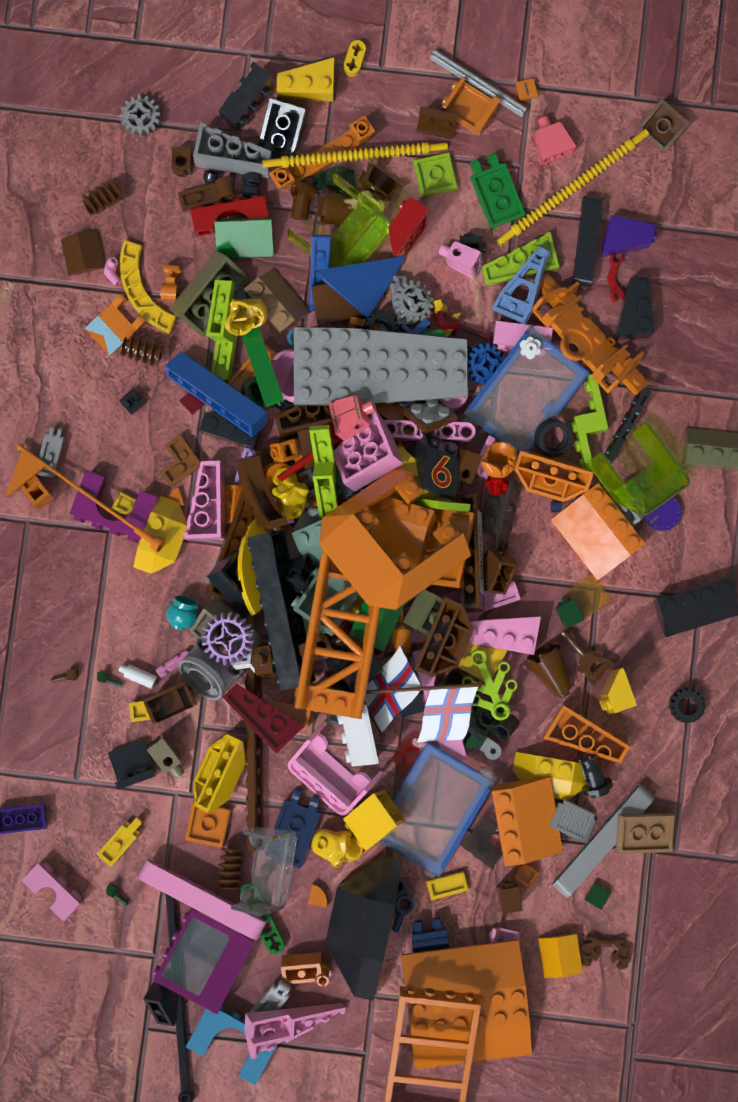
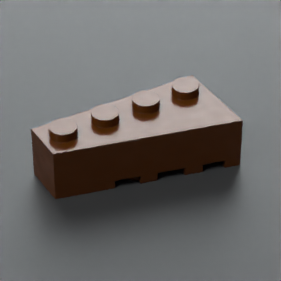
M297 405L276 415L275 419L280 440L298 437L297 431L309 429L310 426L326 425L328 422H331L330 407L326 405Z

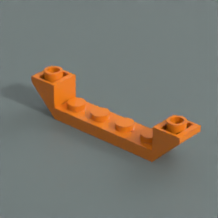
M363 116L349 125V131L312 153L315 155L320 153L322 155L323 152L325 154L328 152L332 154L333 151L336 153L341 151L343 153L344 150L346 152L351 150L353 152L354 149H359L375 133V130L366 116ZM327 161L326 164L323 162L318 164L316 162L315 165L312 163L307 165L306 163L304 166L302 164L299 166L295 164L294 167L289 166L288 168L280 166L270 172L269 176L278 190L291 188L295 181L304 182L334 164V161H331V163Z

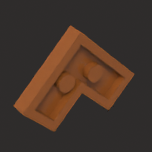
M181 435L165 444V447L175 461L161 470L160 473L171 488L200 468L199 460Z

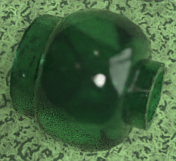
M256 377L247 378L241 386L240 393L247 395L258 406H265Z

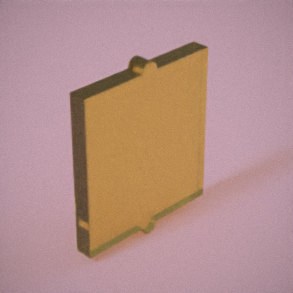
M592 573L582 581H577V584L566 592L572 600H575L586 619L596 611H601V608L612 600Z

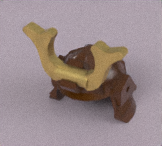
M368 162L367 172L363 170L358 180L361 184V192L353 198H345L344 202L351 204L353 209L357 208V204L362 198H366V202L370 205L375 204L377 212L374 216L370 217V221L376 222L382 228L383 201L391 200L395 191L399 190L402 186Z

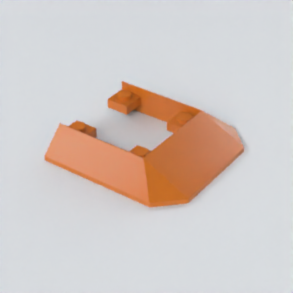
M396 467L322 517L319 538L321 548L368 606L393 610L400 608L471 556L464 533L460 535L449 521L433 533L443 548L417 566H415L405 552L391 561L369 534V531L379 524L378 519L370 511L371 508L396 491L407 504L424 493V490L421 489L420 485L412 477L413 473L400 467Z

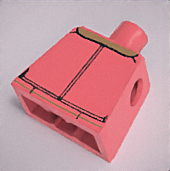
M358 396L328 402L335 434L344 441L369 427L368 414L377 411L376 405L372 400L365 403Z

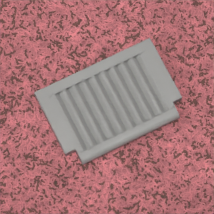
M564 799L562 804L558 803L549 827L587 844L596 822L594 819L595 813Z

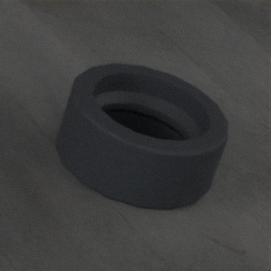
M551 418L539 424L535 430L534 439L539 450L549 456L556 457L563 455L569 450L572 445L573 434L567 424L559 419ZM554 426L561 428L563 440L556 448H548L544 444V436L547 430Z

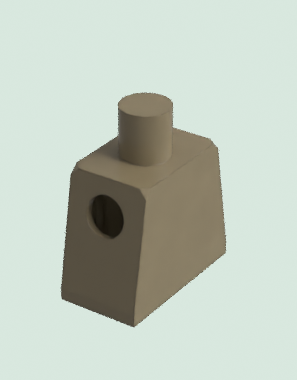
M164 733L148 743V753L165 774L170 771L174 778L177 779L185 773L179 765L181 757ZM170 757L172 760L167 762L165 758Z

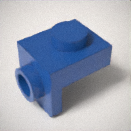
M425 318L412 331L403 324L401 325V333L416 335L430 332L431 323Z

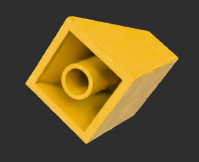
M385 790L373 793L343 819L346 822L345 827L347 830L355 835L357 844L360 848L365 849V851L372 849L407 822Z

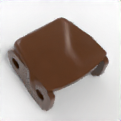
M186 681L143 700L153 724L167 720L197 705L195 695Z

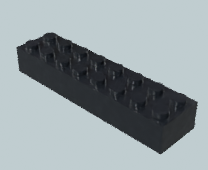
M284 529L250 536L248 537L247 545L253 559L252 568L256 573V587L260 592V606L265 616L264 625L269 634L268 644L272 648V663L276 667L277 672L276 681L280 686V690L298 688L303 659L297 646L305 643L307 636L303 617L293 610L294 607L291 606L298 594L293 589L292 583L285 579L290 556ZM314 669L312 670L310 683L316 680Z

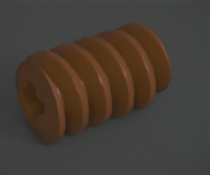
M111 179L108 180L109 186L105 183L101 184L102 190L97 186L95 187L96 193L89 190V197L82 194V202L91 217L92 210L96 214L99 213L98 207L105 210V203L110 207L112 206L111 200L118 203V196L124 200L118 186Z
M131 335L129 339L127 337L124 338L120 356L125 357L127 355L128 359L134 357L137 362L142 358V363L146 364L149 361L150 366H154L156 363L157 367L162 357L163 344L156 348L154 341L149 346L148 339L141 343V337L134 341V335Z
M223 847L220 850L226 854L221 855L219 858L225 860V862L220 863L218 866L224 868V870L217 873L223 876V878L217 879V882L221 883L222 886L217 888L238 890L241 886L236 882L241 881L242 878L237 874L243 872L238 866L244 864L239 858H243L245 854L240 852L241 849Z

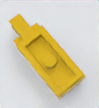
M136 817L131 824L127 821L115 832L97 855L112 867L140 834L137 829L144 821L139 817Z

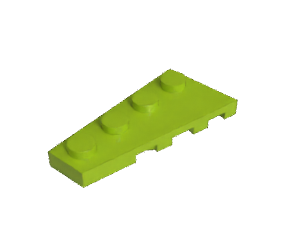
M551 232L482 266L485 285L489 286L510 281L530 256L535 253L537 247H542L551 253L546 262L544 273L558 270L559 263ZM528 269L524 277L536 275L537 270Z

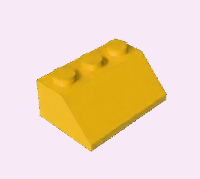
M624 668L612 670L600 694L599 704L602 711L617 713L637 706Z

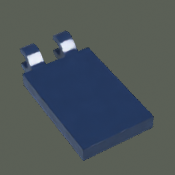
M295 788L291 800L285 799L264 855L301 869L321 812L316 811L320 798L313 795L309 807L298 804L303 790Z

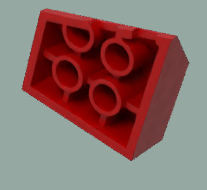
M409 197L407 201L403 200L398 208L399 213L388 226L392 252L395 256H406L427 227L429 209L412 197Z

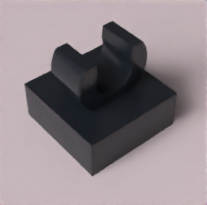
M134 388L119 400L131 415H134L146 404Z

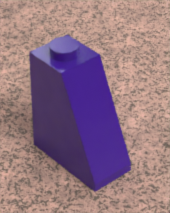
M611 215L607 225L601 256L607 257L613 253L616 255L649 248L652 242L655 243L657 231H654L655 224Z

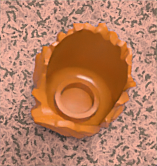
M504 441L494 442V444L489 445L485 455H483L481 465L485 472L493 478L507 477L514 470L517 450L510 443H505Z

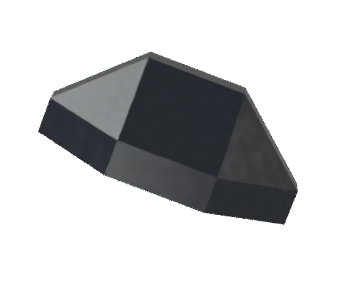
M384 854L337 886L325 941L353 996L374 1001L384 961L403 863L401 859L387 857Z

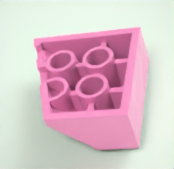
M377 411L371 413L369 427L343 441L334 450L335 462L343 483L353 491H357L403 464L393 436Z

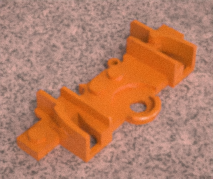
M548 273L543 275L539 289L542 297L533 306V313L547 328L551 326L562 338L560 342L562 354L571 361L582 360L594 372L591 376L607 393H610L622 382L634 395L642 391L649 384V381L636 367L641 363L645 353L642 351L631 359L629 357L630 353L626 350L627 344L620 350L613 347L616 343L612 337L606 340L605 334L592 321V316L588 318L582 316L581 313L584 308L579 307L577 303L583 296L577 297L575 295L580 285L578 281L571 287L561 288ZM549 302L553 308L543 316L538 309ZM569 344H574L578 348V352H572L569 349ZM612 370L618 379L609 387L602 379Z

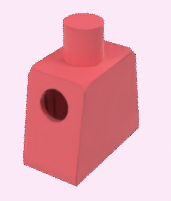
M548 116L538 120L541 129L535 132L534 139L540 165L574 153L576 146L561 122L551 125Z

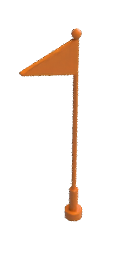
M19 443L16 445L17 450L21 451L5 497L8 498L40 471L47 468L134 529V533L151 544L150 549L158 553L164 547L165 539L160 536L155 538L141 527H136L25 449L23 444Z

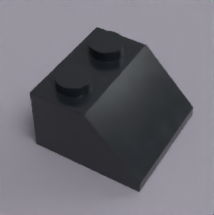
M353 636L351 639L362 648L363 643ZM346 644L338 649L339 651L354 653ZM372 656L368 684L383 672V668L374 656ZM328 657L325 660L331 676L355 662ZM358 670L338 681L351 693H354Z

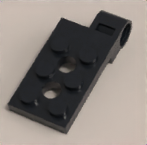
M453 669L439 685L462 684L463 677ZM467 680L464 681V684H470ZM476 691V694H478L481 697V699L488 701L482 694ZM474 697L473 703H477L479 698ZM472 706L474 712L471 711L468 731L479 741L490 730L498 738L508 740L517 730L520 723L517 717L511 713L505 720H497L492 716L490 710L480 706ZM499 707L497 709L498 713H502L504 711L502 707Z

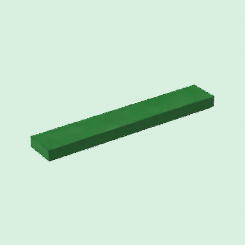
M259 327L253 328L250 332L241 336L265 407L283 402L284 399Z

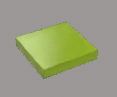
M449 152L413 160L421 198L458 190Z
M417 498L416 500L418 506L468 512L471 505L436 499Z

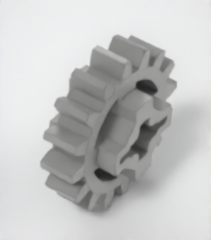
M138 95L136 100L132 96L130 103L125 101L126 107H121L123 113L120 114V118L123 120L121 123L123 127L126 126L127 132L132 130L133 136L139 133L140 137H143L145 132L149 136L151 129L156 131L155 125H160L158 119L161 118V114L158 112L160 109L158 105L155 106L154 100L149 102L148 96L142 99Z
M410 280L408 283L404 282L400 285L401 287L395 290L397 293L393 295V298L397 299L393 302V305L398 307L395 312H401L400 318L406 316L407 322L412 319L414 323L419 320L422 321L431 313L430 309L433 308L430 302L434 299L429 297L431 291L426 292V285L421 287L420 281H417L415 284L413 280Z

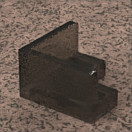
M483 813L460 845L493 870L495 868L494 865L500 859L503 852L488 842L498 828V824Z

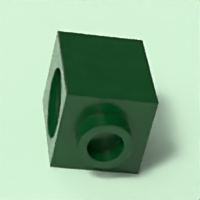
M567 598L559 602V607L555 608L565 629L585 620L574 599L569 601Z

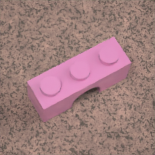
M39 862L21 881L35 894L39 893L44 887L52 888L56 892V901L50 909L61 920L65 921L83 903L81 900L82 896L76 890H70L66 886L68 884L67 881L61 876L57 877L52 872L53 868L45 862L43 864Z

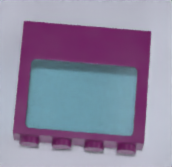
M192 909L190 913H185L181 921L184 924L181 930L177 929L171 939L174 941L171 949L166 948L162 956L165 959L161 966L157 965L152 974L155 977L153 982L159 983L200 1005L216 1016L254 941Z

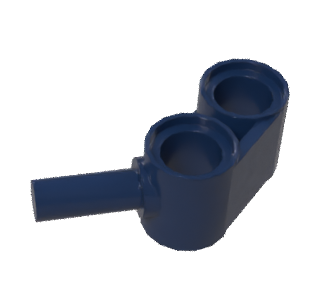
M401 876L399 881L403 883V887L397 891L395 904L398 913L391 929L396 933L400 930L404 916L414 908L411 893ZM408 899L411 905L404 909L400 906V901Z

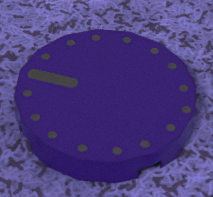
M666 493L653 495L646 501L643 508L645 522L649 527L657 531H667L675 527L680 521L682 514L681 505L678 500Z

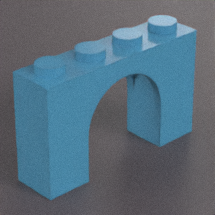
M223 1004L216 1016L206 1009L186 1048L204 1056L213 1037L219 1031L226 1028H234L245 1034V1020L242 1019L240 1013L224 1009L225 1006ZM274 1049L271 1051L265 1050L257 1054L258 1058L253 1060L249 1053L238 1076L256 1085Z

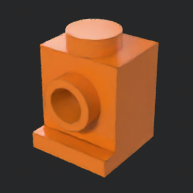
M294 439L270 444V456L274 459V463H283L299 458ZM286 445L289 446L291 455L287 454Z

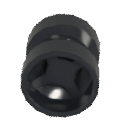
M244 174V186L242 187L241 194L246 197L260 195L259 185H261L262 177L256 174Z

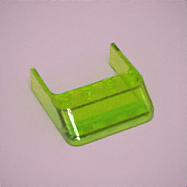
M334 173V183L359 203L331 236L330 268L366 262L389 235L388 226L391 224L390 220L372 201ZM289 228L287 230L288 239L311 256V244Z
M646 421L633 432V435L653 460L652 466L627 483H624L602 452L598 453L587 463L619 506L641 516L649 515L688 487L690 483L688 475Z

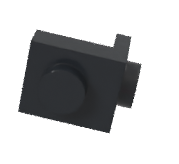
M472 233L460 236L459 243L473 249H478L482 256L486 254V242H483V236H475Z

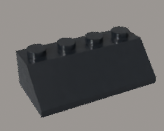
M731 577L653 601L665 638L738 616L737 594Z

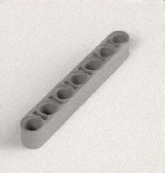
M641 784L637 785L556 877L552 885L568 898L616 844L618 814L643 813L653 802L655 796Z

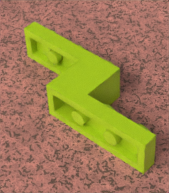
M215 280L206 332L207 337L216 341L211 373L220 376L223 381L230 382L238 336L230 334L226 330L225 321L230 314V302L233 300L235 283L233 281Z
M590 374L587 376L586 381H584L585 391L589 392L590 399H588V404L593 413L574 416L572 422H570L572 434L575 433L576 435L574 445L576 452H579L581 457L578 460L579 466L593 472L594 466L587 436L606 432L608 425L598 382Z
M329 425L310 426L309 429L315 462L313 482L320 521L322 517L338 507L335 488L337 469Z

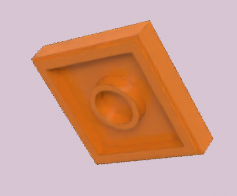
M193 801L185 840L223 848L231 809L219 807L209 814L194 806Z

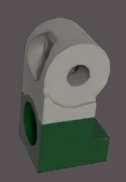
M470 733L463 744L470 750L475 746L491 760H495L501 755L500 746L486 736L479 741Z

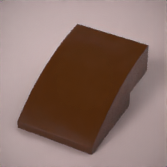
M328 284L311 286L317 325L364 316Z

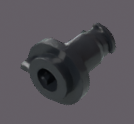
M593 754L579 759L587 784L582 787V791L585 796L599 798L610 792L613 782L611 778L604 777L601 766L597 761L598 757H593Z

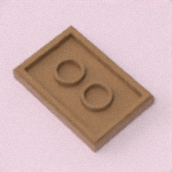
M672 812L618 814L615 852L617 854L672 852L675 814Z

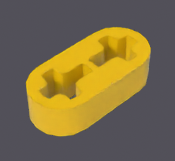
M355 40L350 44L345 58L344 72L349 77H355L359 74L364 61L366 46L360 40ZM357 46L360 47L361 51L358 52L357 56H354V49H356ZM355 61V68L350 71L349 66Z

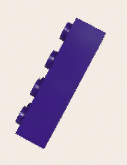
M46 804L0 809V834L48 828Z

